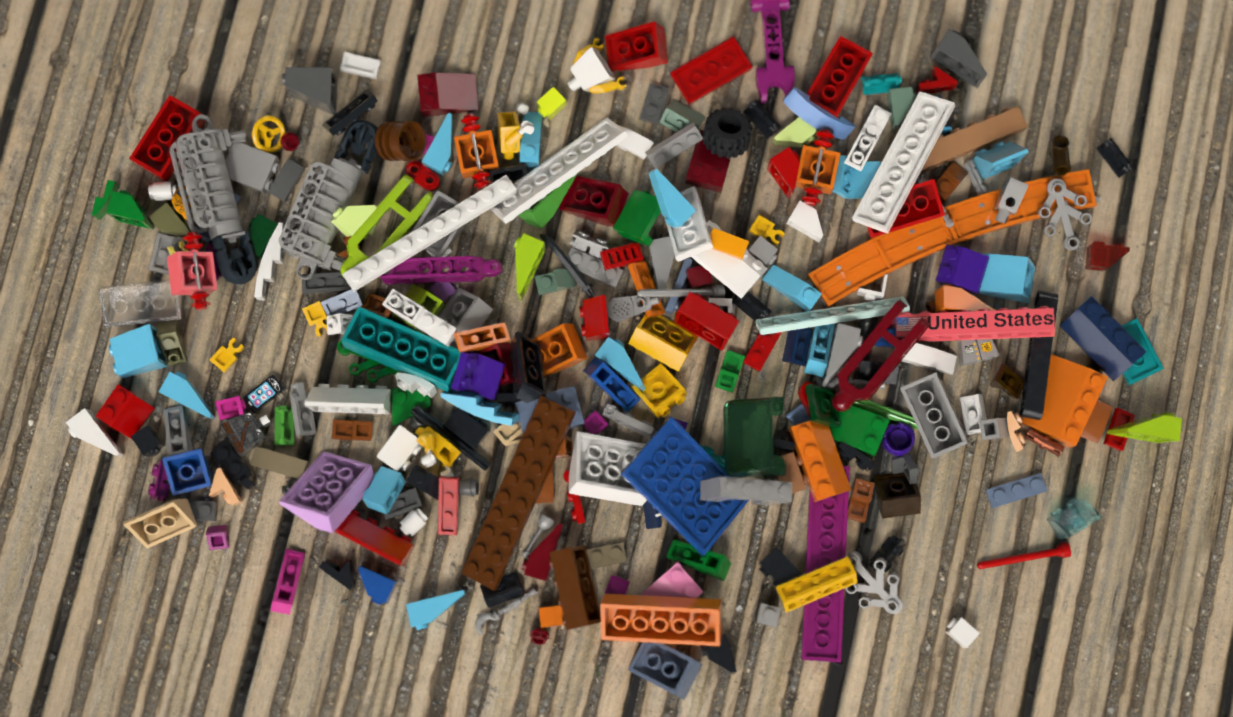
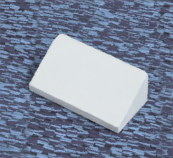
M974 394L960 397L966 435L981 433L979 421L987 420L983 395Z

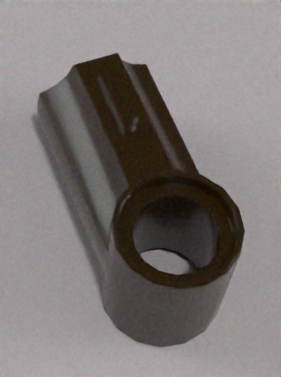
M1062 135L1055 136L1052 139L1049 153L1052 158L1053 171L1058 175H1065L1071 171L1068 149L1069 139Z

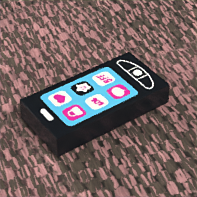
M272 374L242 399H244L253 413H257L285 391V388Z

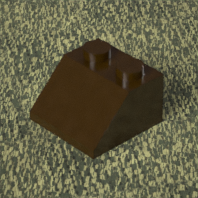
M904 472L874 476L877 502L882 519L921 514V494L917 483L910 484Z

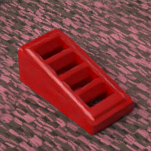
M638 242L600 252L605 271L625 267L630 263L641 262L644 259ZM610 254L613 260V264H611L609 259Z

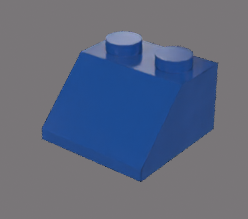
M202 448L162 458L172 496L212 485L213 478Z

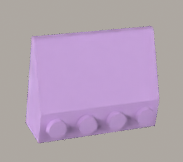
M323 451L280 499L279 503L315 528L334 533L363 498L365 490L372 483L374 476L372 465Z

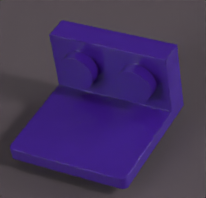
M475 351L461 352L451 388L456 391L469 390L490 400H495L505 364Z

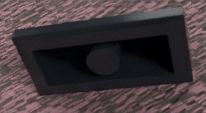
M525 163L488 170V173L491 174L489 176L490 181L494 183L507 175L510 181L519 180L527 174Z
M862 360L858 379L869 382L884 363ZM899 365L886 379L885 384L896 385Z
M517 572L502 577L497 590L480 585L488 608L524 595Z

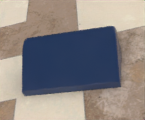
M802 328L788 331L782 358L783 362L805 366L812 329Z
M646 500L643 504L646 529L660 528L662 526L661 517L655 516L659 512Z

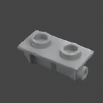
M582 230L576 231L572 235L576 239L572 238L570 243L574 249L586 252L587 247H591L589 254L600 259V252L611 247L607 240L597 237V239L592 238L589 233Z

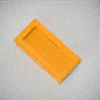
M713 228L710 234L713 244L711 249L742 260L749 241Z

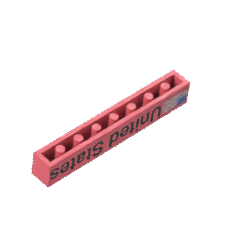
M1040 306L1037 309L1020 307L1017 310L1000 308L996 311L979 309L973 312L969 310H960L958 312L944 310L939 313L923 311L919 314L903 312L900 313L896 321V338L901 342L922 317L930 323V326L917 342L1055 336L1054 308H1049L1048 306Z

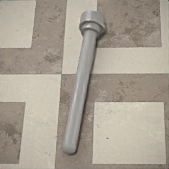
M714 285L710 289H640L637 295L639 297H686L689 292L698 293L701 296H710L711 298H724L725 287L724 285Z

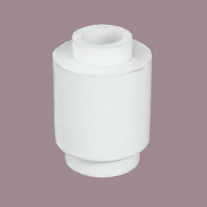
M173 181L154 182L149 184V197L151 200L155 199V201L172 200L178 186Z
M417 508L400 521L402 525L400 529L405 535L411 534L414 536L426 524L429 518Z

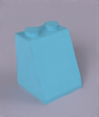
M983 253V255L990 258L979 293L991 297L1030 303L1035 265L1030 258Z
M151 324L144 325L110 339L109 351L111 356H114L115 363H113V369L115 374L122 378H127L168 367L156 336V327Z

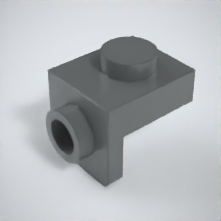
M910 454L891 458V471L893 474L904 472L910 484L917 483V475L920 474L918 464L914 463Z

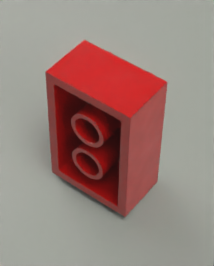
M689 292L678 309L673 322L723 351L740 321L732 313L720 310L717 304L705 301L700 294Z

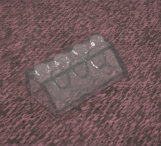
M170 279L111 285L98 289L104 327L182 319L183 295H171Z

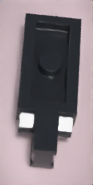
M227 441L221 443L210 453L238 486L242 483L247 490L255 486L249 478L252 475L251 470Z

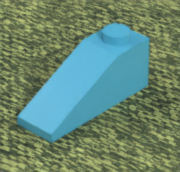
M527 112L526 115H523V121L533 123L534 131L531 135L524 132V136L521 138L520 164L525 163L526 168H536L540 165L542 116L538 112Z
M450 113L447 114L422 160L424 166L442 176L449 172L453 166V117Z
M658 169L651 170L648 174L661 213L665 217V222L671 227H681L696 209Z
M774 264L762 279V281L805 311H810L822 295V293L808 283Z
M835 323L814 327L804 373L823 377L828 365Z
M608 337L595 354L596 358L602 360L610 369L644 391L646 388L628 353L624 349V343L617 338L612 340Z
M178 371L176 374L169 372L159 393L214 420L215 415L192 383L186 380L187 376Z
M465 590L406 604L411 627H416L417 630L428 628V623L435 621L466 594Z

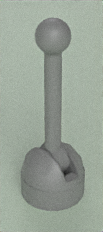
M543 513L538 519L540 528L527 549L522 552L523 557H529L530 550L541 532L550 529L555 521Z

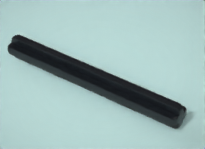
M416 405L412 409L411 413L445 438L481 469L486 471L489 468L491 462L420 406Z

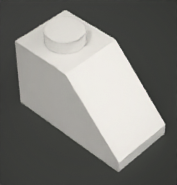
M799 201L787 224L815 241L820 242L823 232L817 210L814 209L813 205L805 204V201Z

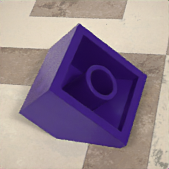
M946 245L936 281L941 285L952 284L954 287L962 288L967 292L979 293L990 257L964 247Z

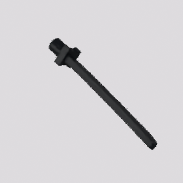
M540 234V238L555 253L582 288L580 291L582 293L585 292L588 298L595 297L596 294L591 288L593 287L592 283H587L575 265L551 237Z

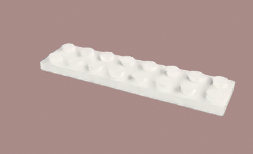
M919 92L852 217L854 222L887 234L889 233L955 108L954 102Z
M608 117L515 182L513 185L517 189V193L490 210L505 224L514 220L520 213L529 209L534 203L546 197L548 193L560 187L562 183L574 177L583 168L591 165L597 158L605 155L611 148L620 144L628 137L626 131Z

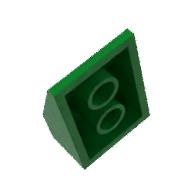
M854 406L845 412H839L841 427L836 429L829 427L834 442L847 444L871 458L874 457L890 420Z

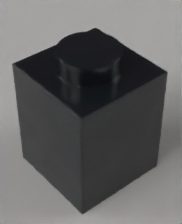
M146 425L131 436L143 456L154 457L164 447V444L150 426Z

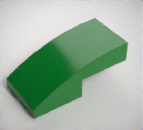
M107 180L103 198L95 197L91 214L93 217L101 220L107 214L112 191L119 192L120 185L118 183Z
M730 350L726 351L715 384L716 388L733 393L745 355Z

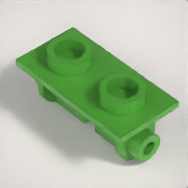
M275 407V446L294 445L292 407Z

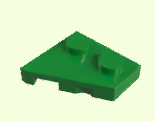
M400 388L391 389L393 426H398L401 422L412 418L414 415L411 411L416 405L420 406L423 410L431 407V397L428 395L423 396L417 389L413 393L408 390L403 391Z

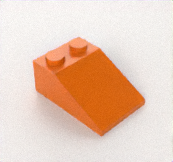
M563 323L532 339L540 344L544 378L588 359L574 324Z

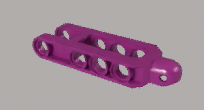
M476 256L409 258L392 268L389 274H382L380 278L387 285L479 282L484 277H495L503 272V264L496 259H483ZM465 267L468 268L467 271L461 272V270H462L463 268H465ZM449 268L447 272H442L443 269ZM425 269H430L429 272L423 273Z

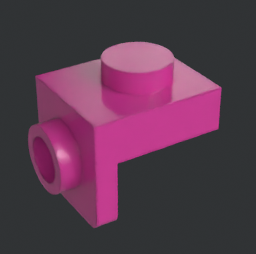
M239 396L215 401L219 421L241 416L244 414L243 411L246 410L244 399L240 400Z

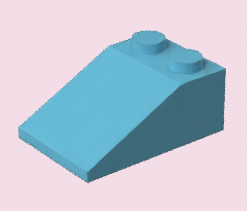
M1004 142L995 144L991 150L982 149L978 151L973 160L976 164L975 168L979 170L984 180L1014 168L1029 152L1027 148L1015 143L1008 142L1004 144Z

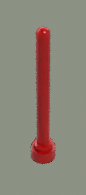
M1063 542L1052 549L981 561L977 563L978 569H986L1052 556L1069 558L1071 557V548L1068 542Z

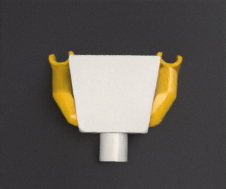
M598 38L593 40L592 45L589 44L580 49L575 56L573 66L571 67L575 77L568 82L572 91L582 87L584 91L591 93H606L616 90V88L624 90L627 84L623 86L619 84V81L625 79L624 77H619L616 82L613 81L616 78L600 54L604 44L596 46L599 43Z

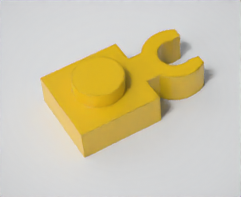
M758 215L749 230V233L758 238L759 236H762L764 239L770 238L772 244L777 246L780 242L775 239V236L780 235L783 237L785 235L781 230H773L775 224L761 215Z
M318 301L302 310L309 325H316L315 333L320 337L322 336L320 333L322 327L327 331V324L323 321L327 319V315L321 301Z
M235 338L229 341L227 349L221 346L210 359L224 373L238 360L234 355L242 352L244 349L242 344L238 348H234V343L237 341Z

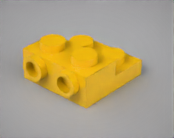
M662 363L641 379L646 388L644 391L635 385L632 386L633 391L657 418L669 415L671 408L675 404H682L687 395L685 388Z

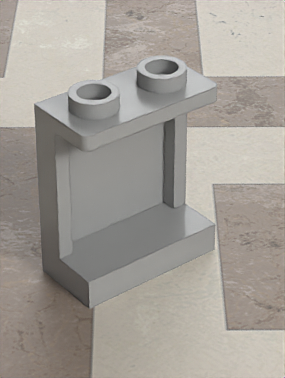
M235 143L232 144L226 158V165L230 180L258 190L266 195L267 190L269 191L273 184L272 178L274 173L277 174L279 171L280 160L275 155L246 144Z

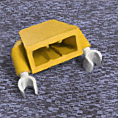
M522 102L517 104L515 112L497 113L499 146L506 160L515 159V153L520 152V139L524 136V132L531 135L534 131V127H532L534 124L531 122L523 121L521 126L519 125V113L526 115L529 110L528 105Z
M429 426L426 428L419 427L415 431L416 442L424 447L425 453H427L426 456L421 458L422 464H426L428 468L436 463L437 458L446 469L440 472V475L454 477L450 467H452V463L461 452Z

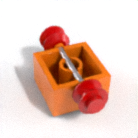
M468 114L464 116L461 123L465 124L462 131L469 134L454 137L462 178L472 177L477 182L473 187L482 190L492 184V181L487 179L491 175L488 173V170L499 168L492 131L477 132L481 128V125L476 123L479 117L475 116V114Z
M824 129L815 133L818 136V140H814V144L818 148L803 145L800 152V164L795 186L804 189L807 195L803 196L802 199L805 201V204L813 206L821 202L818 199V195H822V193L831 194L841 154L826 150V148L832 147V143L829 140L833 139L834 135L831 134V131Z

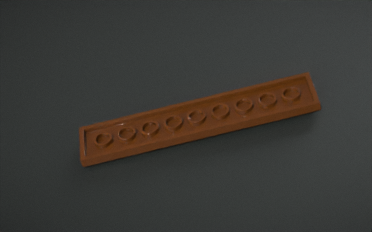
M540 396L461 574L492 590H497L576 414L575 411Z

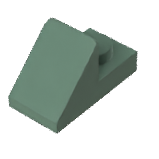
M553 269L551 273L535 276L539 296L576 287L574 277L568 269Z

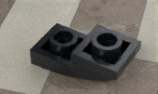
M844 443L837 446L839 456L843 460L847 459L848 462L856 458L857 461L855 463L862 471L865 469L868 472L875 467L868 457L854 447Z

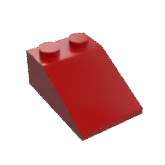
M655 21L605 36L608 67L611 72L652 68L668 63L665 29Z

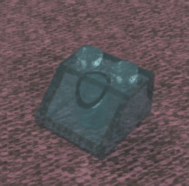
M1074 498L1066 503L1068 507L1063 510L1058 508L1051 512V517L1047 521L1057 537L1065 539L1101 519L1102 516L1085 499L1078 500Z

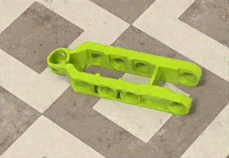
M407 174L404 175L377 206L375 211L348 240V258L341 265V275L343 276V273L372 257L362 253L358 249V244L367 238L368 233L375 225L379 224L380 219L387 211L389 212L393 209L405 219L376 253L405 237L417 224L434 195L428 192L411 212L407 211L397 202L414 180Z

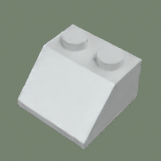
M399 425L376 457L401 473L402 470L405 472L411 464L409 460L413 455L416 456L421 451L422 446L416 442V436Z

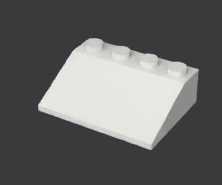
M318 384V387H312L304 406L314 412L391 414L392 397L391 390L387 389V386H376V389H368L367 385H357L356 388H349V385L338 384L337 388L330 387L329 384Z
M577 431L569 472V493L642 506L646 499L620 473L645 444Z

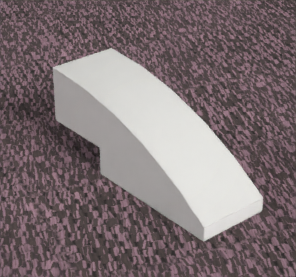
M916 343L903 358L902 362L953 375L957 356Z

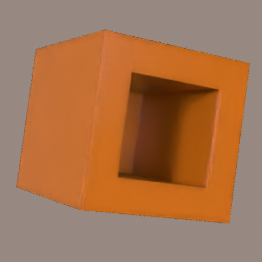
M560 605L539 608L541 628L564 625L562 621L563 611Z

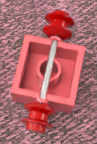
M189 232L183 237V240L187 241V245L184 248L190 252L177 251L167 257L171 295H191L190 298L194 299L195 302L191 304V307H195V310H205L207 306L211 305L210 302L206 301V298L210 296V293L218 290L213 252H198L204 246L199 243L202 235H198V232Z

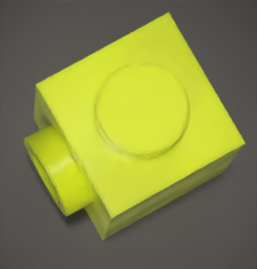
M554 87L537 101L538 113L543 118L547 117L549 120L566 106V99Z

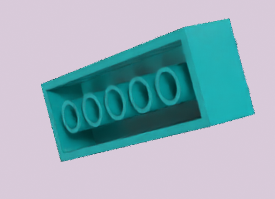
M359 306L341 339L344 348L399 372L423 378L445 392H449L461 355L459 349L446 346L438 340Z

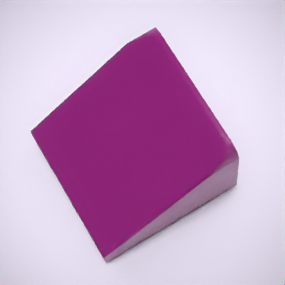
M227 525L207 528L206 537L210 551L229 548Z

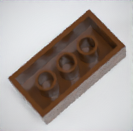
M586 545L550 552L549 561L555 574L554 584L558 588V603L562 607V621L564 626H566V630L600 623L601 613Z

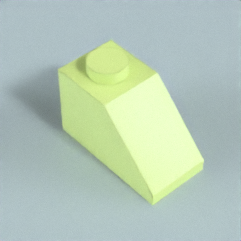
M798 117L777 134L772 143L779 146L800 148L805 144L808 146L816 139L815 133L817 130Z
M375 205L338 207L332 215L334 217L330 221L346 237L353 236L377 207Z

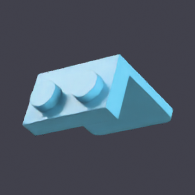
M841 155L832 192L845 199H862L881 162L866 161L862 171H859L845 164L847 156Z

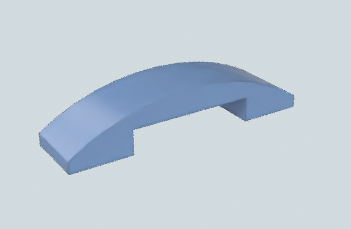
M793 87L783 99L787 107L802 120L819 131L821 129L831 131L834 138L845 140L856 127L855 124L840 116L837 118L809 100L810 96L796 87Z

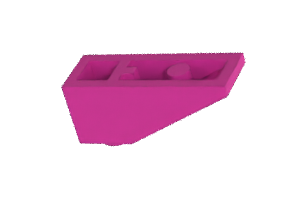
M286 549L270 611L290 615L305 553Z

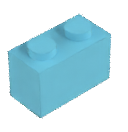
M381 466L378 472L374 474L373 481L369 488L365 490L362 499L368 508L388 515L406 481L400 472Z

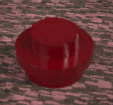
M287 132L282 135L280 144L284 150L294 151L299 146V138L296 134Z
M535 628L530 631L531 641L535 644L543 645L549 639V633L544 628Z

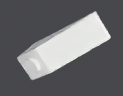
M84 408L66 422L69 426L67 430L74 438L77 437L115 456H124L123 452L90 410Z

